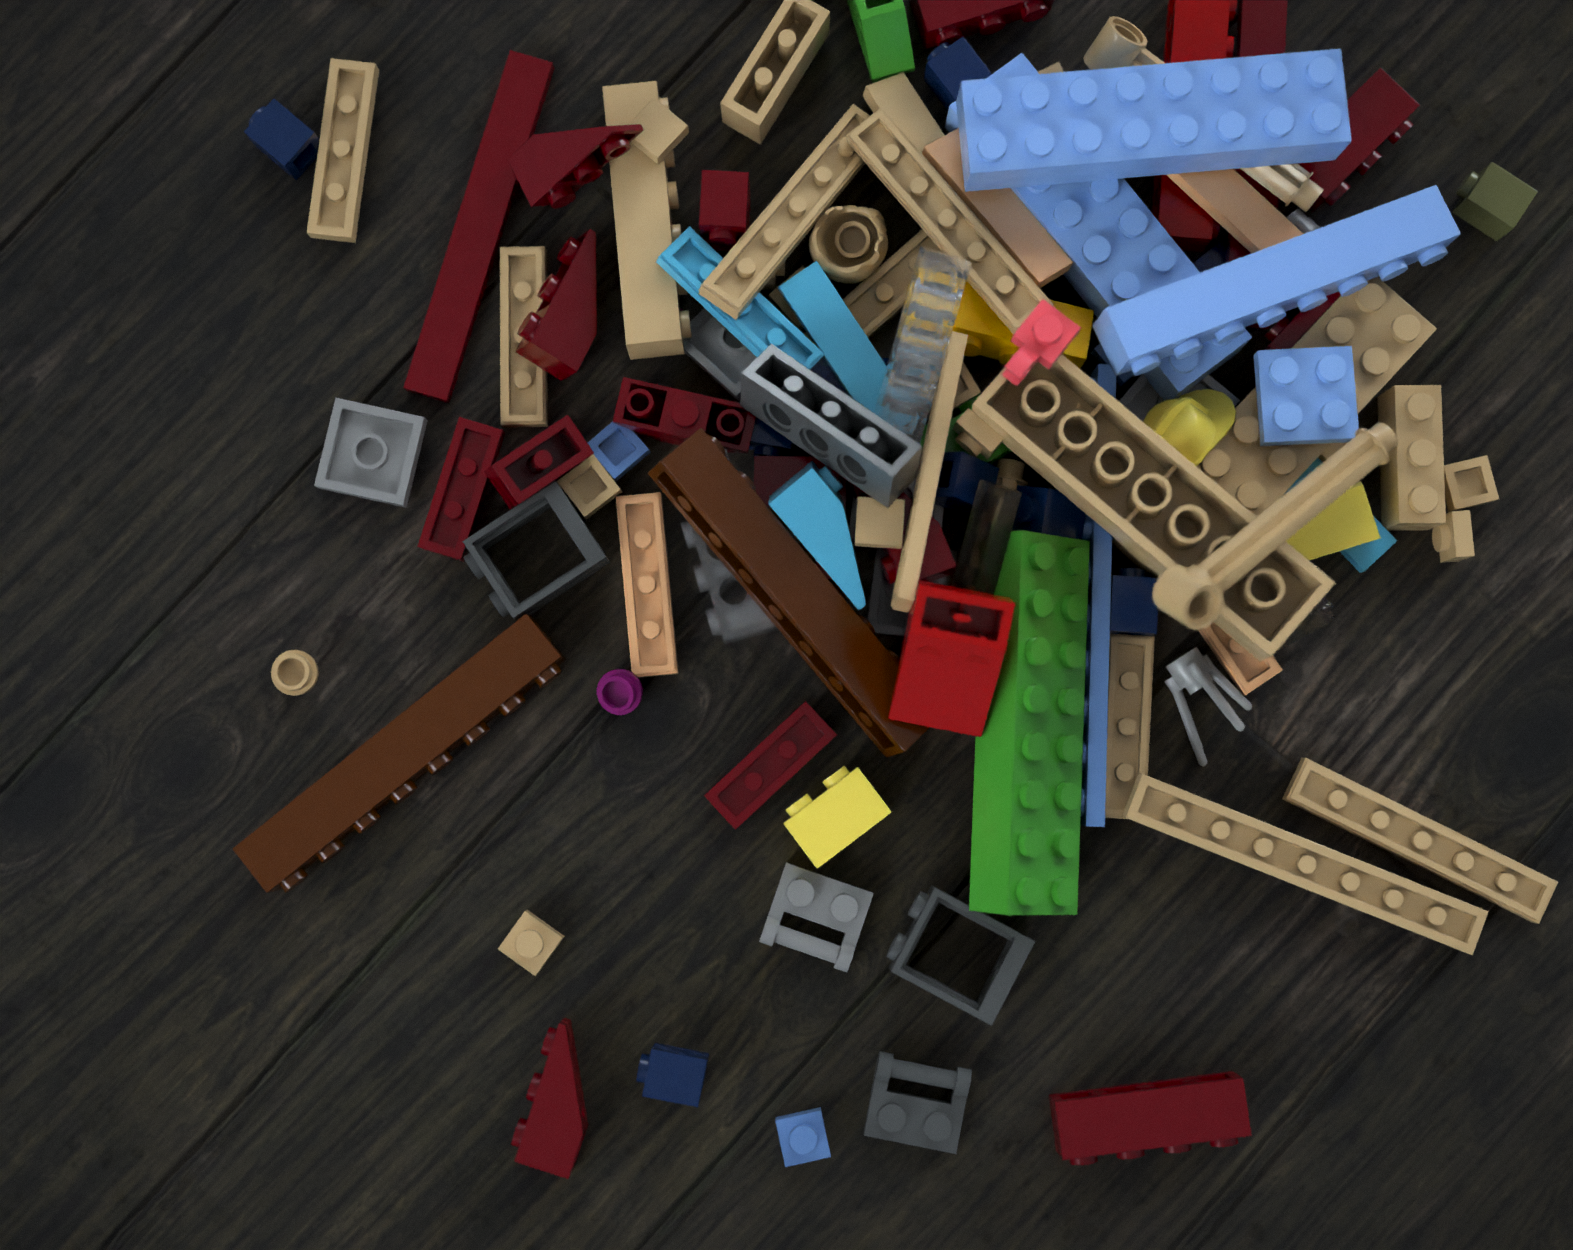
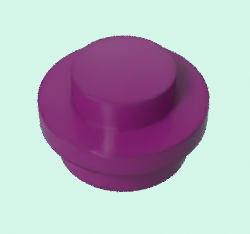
M611 670L603 675L598 682V701L611 714H628L635 710L642 700L643 689L641 682L635 674L628 670Z

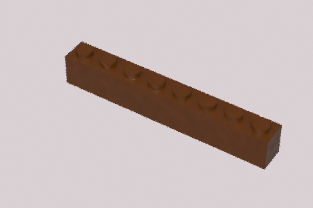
M700 428L648 472V475L885 757L904 753L930 728L888 719L900 658L894 652L886 650L876 638L872 624L862 615L856 614L846 602L844 592L833 580L826 578L816 566V560L803 544L796 542L786 530V524L772 508L767 507L756 494V488L752 480L745 473L737 471L726 458L724 447L715 437L707 435Z
M526 613L236 845L233 851L266 893L279 891L280 889L288 893L309 876L305 869L319 859L323 864L343 850L345 845L341 840L351 832L356 830L358 834H361L381 819L378 811L392 800L397 805L414 793L418 788L414 782L427 771L433 776L454 760L450 753L463 742L471 746L490 731L487 723L499 713L507 717L526 702L523 694L535 684L543 688L562 673L559 665L567 659L535 619Z

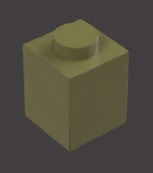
M1491 162L1478 174L1472 170L1465 177L1455 192L1461 199L1452 213L1495 241H1498L1514 229L1538 191L1494 162Z

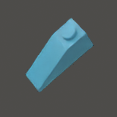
M811 461L769 496V505L856 608L860 610L866 605V599L843 498L838 492L844 486L828 466L825 465L819 469Z

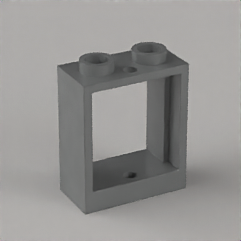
M557 481L552 482L463 541L470 552L463 557L478 580L485 576L495 590L488 595L493 605L503 618L510 614L516 621L526 613L528 615L533 614L611 563ZM552 508L586 560L520 603L486 550Z
M932 885L928 893L920 890L908 912V916L914 919L906 935L898 932L886 954V957L892 960L889 965L890 971L992 1026L1035 941L983 912L969 911L968 904ZM938 903L1008 939L976 1001L907 964Z

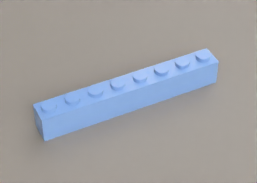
M1437 185L1109 306L1103 310L1092 327L1115 376L1131 370L1135 376L1141 375L1161 364L1160 359L1174 354L1177 360L1186 358L1203 348L1202 343L1216 338L1219 344L1228 342L1244 333V327L1258 323L1260 328H1264L1283 319L1286 316V311L1299 307L1301 312H1306L1316 308L1327 300L1326 296L1339 292L1341 297L1351 295L1364 288L1368 284L1367 280L1378 276L1382 282L1390 280L1408 269L1407 265L1417 261L1420 262L1421 266L1432 264L1448 254L1446 247L1461 233Z

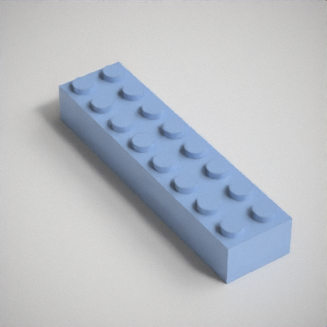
M1341 49L964 80L960 83L956 100L965 192L1333 161L1337 159L1352 141Z
M1020 53L987 78L1035 75L1039 73L1024 54ZM956 101L950 104L945 128L949 133L959 128ZM1124 178L1011 188L1073 261L1069 271L1063 275L1088 307L1094 310L1097 318L1109 306L1200 273ZM1245 329L1244 333L1225 343L1219 344L1215 338L1202 343L1203 348L1186 358L1177 360L1173 354L1160 359L1161 364L1144 373V375L1159 396L1163 398V401L1177 399L1239 353L1252 336Z

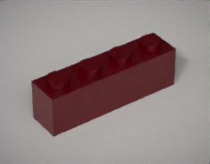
M1233 1071L1049 1094L1056 1151L1062 1160L1069 1159L1071 1165L1093 1164L1098 1162L1099 1155L1115 1153L1118 1159H1135L1145 1156L1144 1150L1161 1147H1163V1152L1182 1153L1190 1151L1192 1143L1208 1141L1212 1147H1229L1237 1145L1239 1137L1252 1136L1244 1079Z

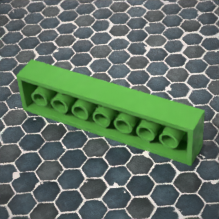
M1024 530L983 535L981 592L1009 597L1015 603L1005 655L982 736H976L969 911L1001 915H1077L1090 541Z

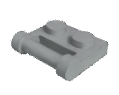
M786 862L759 942L771 947L773 943H777L834 963V969L847 973L874 893ZM787 912L844 932L841 945L780 925L783 913Z

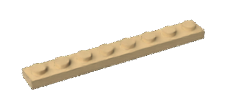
M1138 773L1122 815L1124 818L1470 955L1474 953L1489 912L1145 774Z

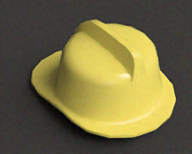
M1212 389L1195 390L1180 396L1178 399L1165 400L1156 404L1147 413L1143 422L1197 467L1206 455L1227 435L1235 422L1236 410L1233 401L1223 392Z

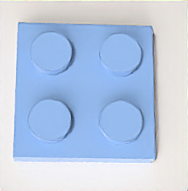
M1352 346L1257 350L1253 357L1260 446L1345 443L1355 437L1359 425Z

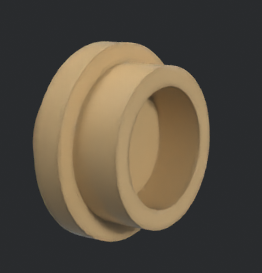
M289 650L280 654L274 661L271 669L272 681L276 688L282 693L292 696H299L309 692L315 686L319 674L314 658L300 650Z

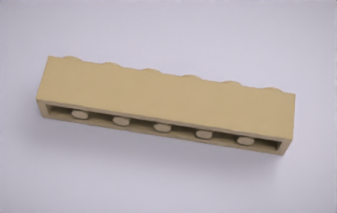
M657 81L602 86L606 126L628 125L653 98L669 109L668 97H659ZM630 142L631 148L628 152L609 161L626 347L630 360L685 354L683 339L692 338L689 310H680L679 295H687L688 292L656 263L658 257L682 234L681 225H672L671 210L679 209L676 181L668 182L667 168L675 167L674 150L658 165Z

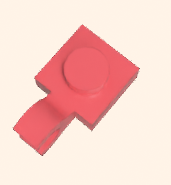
M1042 299L1013 334L1011 342L1020 349L1006 364V370L1002 376L1018 387L1037 362L1050 370L1078 335L1081 327Z

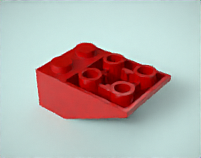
M918 580L915 600L909 612L888 719L981 737L1005 655L1015 603L1009 597Z

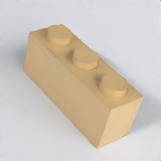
M812 0L783 1L720 103L722 122L761 145L829 35V10Z
M1394 385L1378 396V423L1381 422L1389 426L1398 439L1397 446L1388 452V463L1380 465L1382 525L1388 531L1430 530L1446 523L1441 385Z

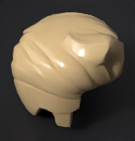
M846 205L829 208L819 218L809 237V251L812 260L819 263L829 279L841 283H858L868 278L881 265L888 250V237L882 214L876 209L864 206Z

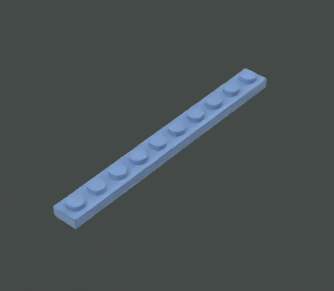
M1098 364L1091 373L1090 378L1116 399V376L1111 365ZM1086 514L1082 540L1090 541L1080 826L1105 827L1112 536Z

